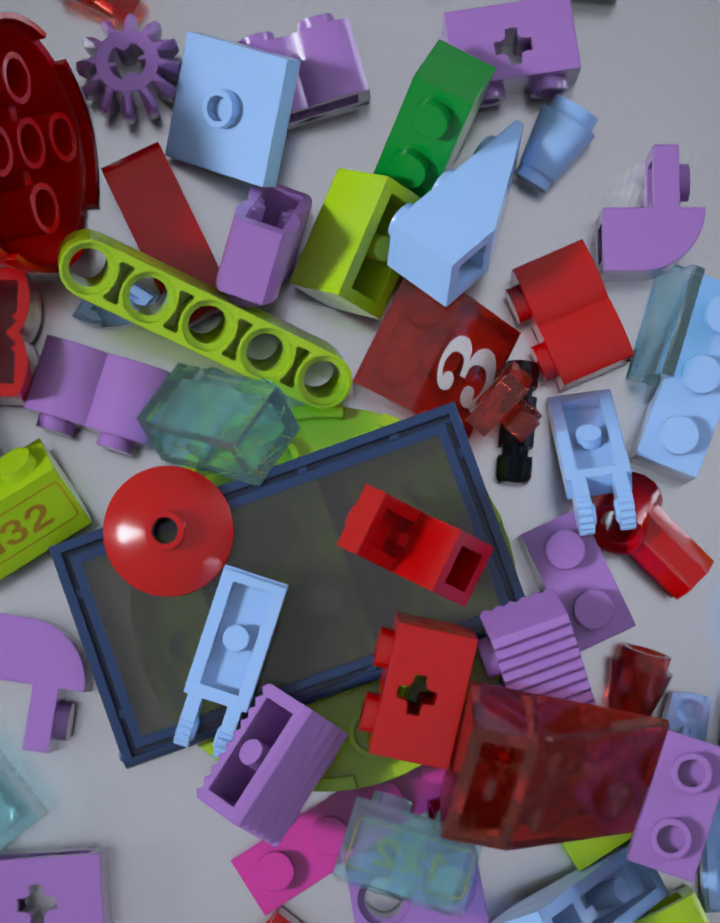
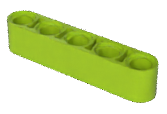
M91 229L76 230L67 235L60 243L57 252L60 279L66 289L74 295L310 407L318 409L333 408L343 402L349 394L352 386L351 370L337 349L327 341L259 308L238 305L229 300L225 293L99 231ZM87 248L98 250L106 258L104 268L99 274L94 277L84 278L77 276L71 271L69 263L76 252ZM152 277L164 283L163 295L152 305H139L129 298L131 287L141 278ZM210 305L221 310L220 323L210 332L199 333L189 328L190 316L199 307ZM265 333L278 337L277 349L270 357L256 360L247 356L248 344L254 337ZM318 361L333 363V374L328 382L320 386H310L304 383V376L310 365Z

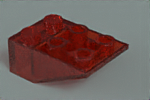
M471 681L461 714L449 769L445 770L440 788L441 838L510 851L632 833L669 728V720Z

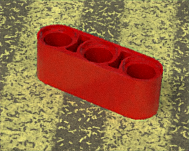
M158 142L151 144L101 168L140 252L217 288L215 281L219 266ZM153 278L161 295H163L164 283ZM210 305L201 306L191 314L188 326L190 327L221 312V310Z

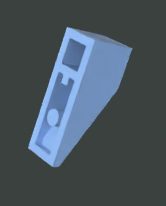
M630 839L579 872L577 869L516 903L490 923H633L669 894L657 870L627 860L626 854Z

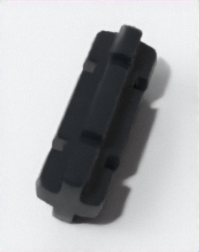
M510 360L504 366L503 388L507 389V395H503L501 401L498 447L503 448V453L497 456L496 478L499 482L505 484L523 485L527 484L531 479L533 457L528 456V450H531L534 445L537 397L532 396V391L538 388L539 367L537 363L532 361Z

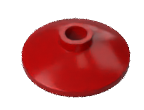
M158 466L135 474L116 491L105 513L103 541L112 566L128 584L142 592L155 596H181L201 589L210 583L223 569L233 547L234 521L226 498L208 478L185 467ZM163 518L172 519L178 528L176 538L167 544L159 542L154 535L156 523Z

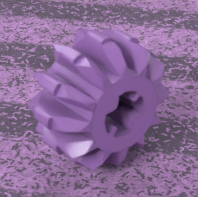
M130 13L126 16L124 30L116 32L113 23L109 20H103L101 29L105 39L100 41L94 37H85L82 44L85 51L91 57L76 62V70L79 76L88 79L81 87L87 101L100 99L98 110L101 116L105 118L114 115L121 107L122 116L126 124L132 125L135 123L137 108L145 107L151 119H157L160 116V112L155 99L159 97L167 102L175 101L176 89L169 82L177 81L180 74L181 63L172 60L179 53L176 40L174 38L161 40L163 31L161 25L156 21L147 24L140 32L136 16ZM139 61L142 68L141 74L137 75L136 73L129 72L122 79L118 68L122 64L132 68Z

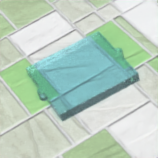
M675 264L672 271L655 277L634 347V356L630 362L625 380L634 383H644L653 387L657 380L674 377L705 268L694 264L686 267Z

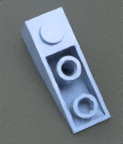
M515 120L496 137L494 135L486 137L476 148L471 158L456 170L453 168L446 170L437 179L431 191L415 204L407 203L402 206L390 222L388 228L390 243L387 265L445 307L450 305L488 271L517 165L524 124L518 120Z

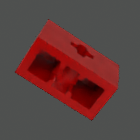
M398 611L395 613L392 629L380 628L373 657V666L383 668L378 693L366 691L358 724L359 731L368 732L367 740L370 754L445 770L449 769L478 644V638L473 628ZM415 674L424 676L427 689L430 692L420 691L416 702L406 700L404 688L400 685H411Z

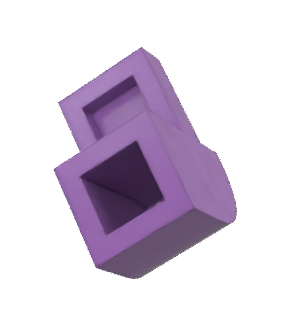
M654 144L645 159L646 207L602 208L596 220L597 269L603 282H637L659 277L674 268L698 239L704 224L706 207H680V202H688L690 167L689 164H679V144Z
M0 613V680L32 684L22 750L47 754L57 751L59 740H69L74 718V703L65 702L67 690L78 692L93 691V674L84 648L71 632L56 623L38 618Z

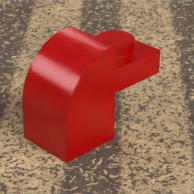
M369 484L365 485L357 503L350 509L346 518L345 528L336 544L463 607H466L494 549L491 545L465 531L432 517Z

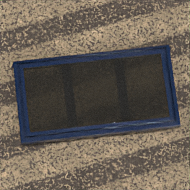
M455 401L270 467L262 473L256 472L217 486L230 506L234 521L233 547L226 565L290 585L250 708L256 706L255 697L263 695L262 686L269 683L306 706L381 679L383 668L373 666L374 651L380 628L392 629L396 611L471 627L474 629L479 640L486 637L479 617L484 610L492 611L496 606L504 607L509 601L517 602L521 597H525ZM366 484L380 489L408 505L459 528L494 547L466 607L336 545L345 528L347 515L353 505L357 503ZM170 518L159 520L154 527L156 539L163 544L172 542L178 533L176 523ZM103 528L50 546L49 550L120 751V761L124 763L126 769H130L186 749L187 747L174 744L173 742L188 694L183 691L223 569L210 583L195 592L181 596L161 597L134 588L116 572L105 550ZM204 699L199 716L200 724L194 740L190 741L188 748L215 738L218 727L222 725L227 706ZM243 712L242 720L248 718V712Z

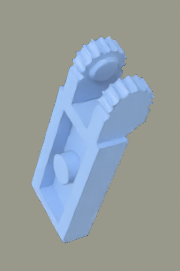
M605 389L547 397L548 415L567 499L573 500L574 515L579 535L595 534L597 516L595 505L592 503L590 496L613 493L615 519L619 523L621 531L636 529V511L632 494V470L611 390Z
M225 564L183 691L188 694L175 732L174 744L188 748L190 741L194 740L200 724L199 716L203 702L206 699L227 706L222 725L218 727L213 741V756L219 758V754L226 752V743L234 740L233 732L239 729L243 712L247 713L251 706L290 585Z

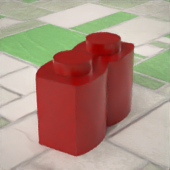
M583 239L512 269L511 281L513 286L506 289L505 294L519 325L529 321L537 336L539 344L530 347L533 359L539 367V373L545 382L555 378L560 390L564 391L631 362L634 356L632 346Z
M0 267V405L24 406L38 365V358L31 343L39 330L42 305L38 288L32 278L27 273L9 267Z

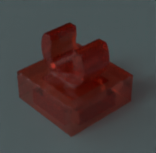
M513 361L470 406L465 420L484 437L500 421L514 437L523 442L540 425L538 420L542 417L540 412L523 398L530 389L532 377Z

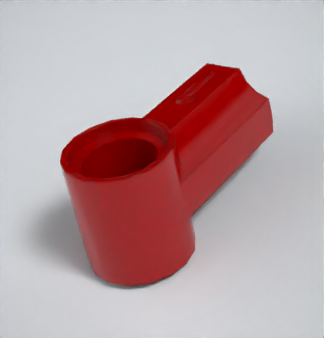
M632 472V494L637 521L636 529L621 531L619 523L615 519L613 493L603 494L595 507L597 524L595 525V534H593L598 546L605 551L613 554L628 555L670 598L674 597L678 600L690 592L708 574L714 561L661 509L663 498L661 490L656 483L646 475Z

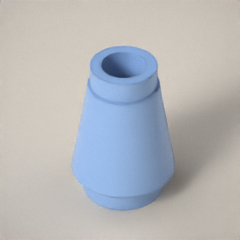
M555 94L549 106L546 104L541 105L521 156V163L514 173L534 187L547 192L552 182L554 183L595 138L591 131L598 122V119L570 99L560 94Z

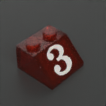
M404 278L352 381L353 391L407 418L455 401L469 439L521 333L465 293H462L450 305L445 307Z

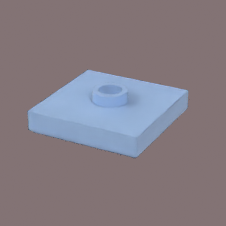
M187 31L165 156L260 187H276L301 60L203 32Z

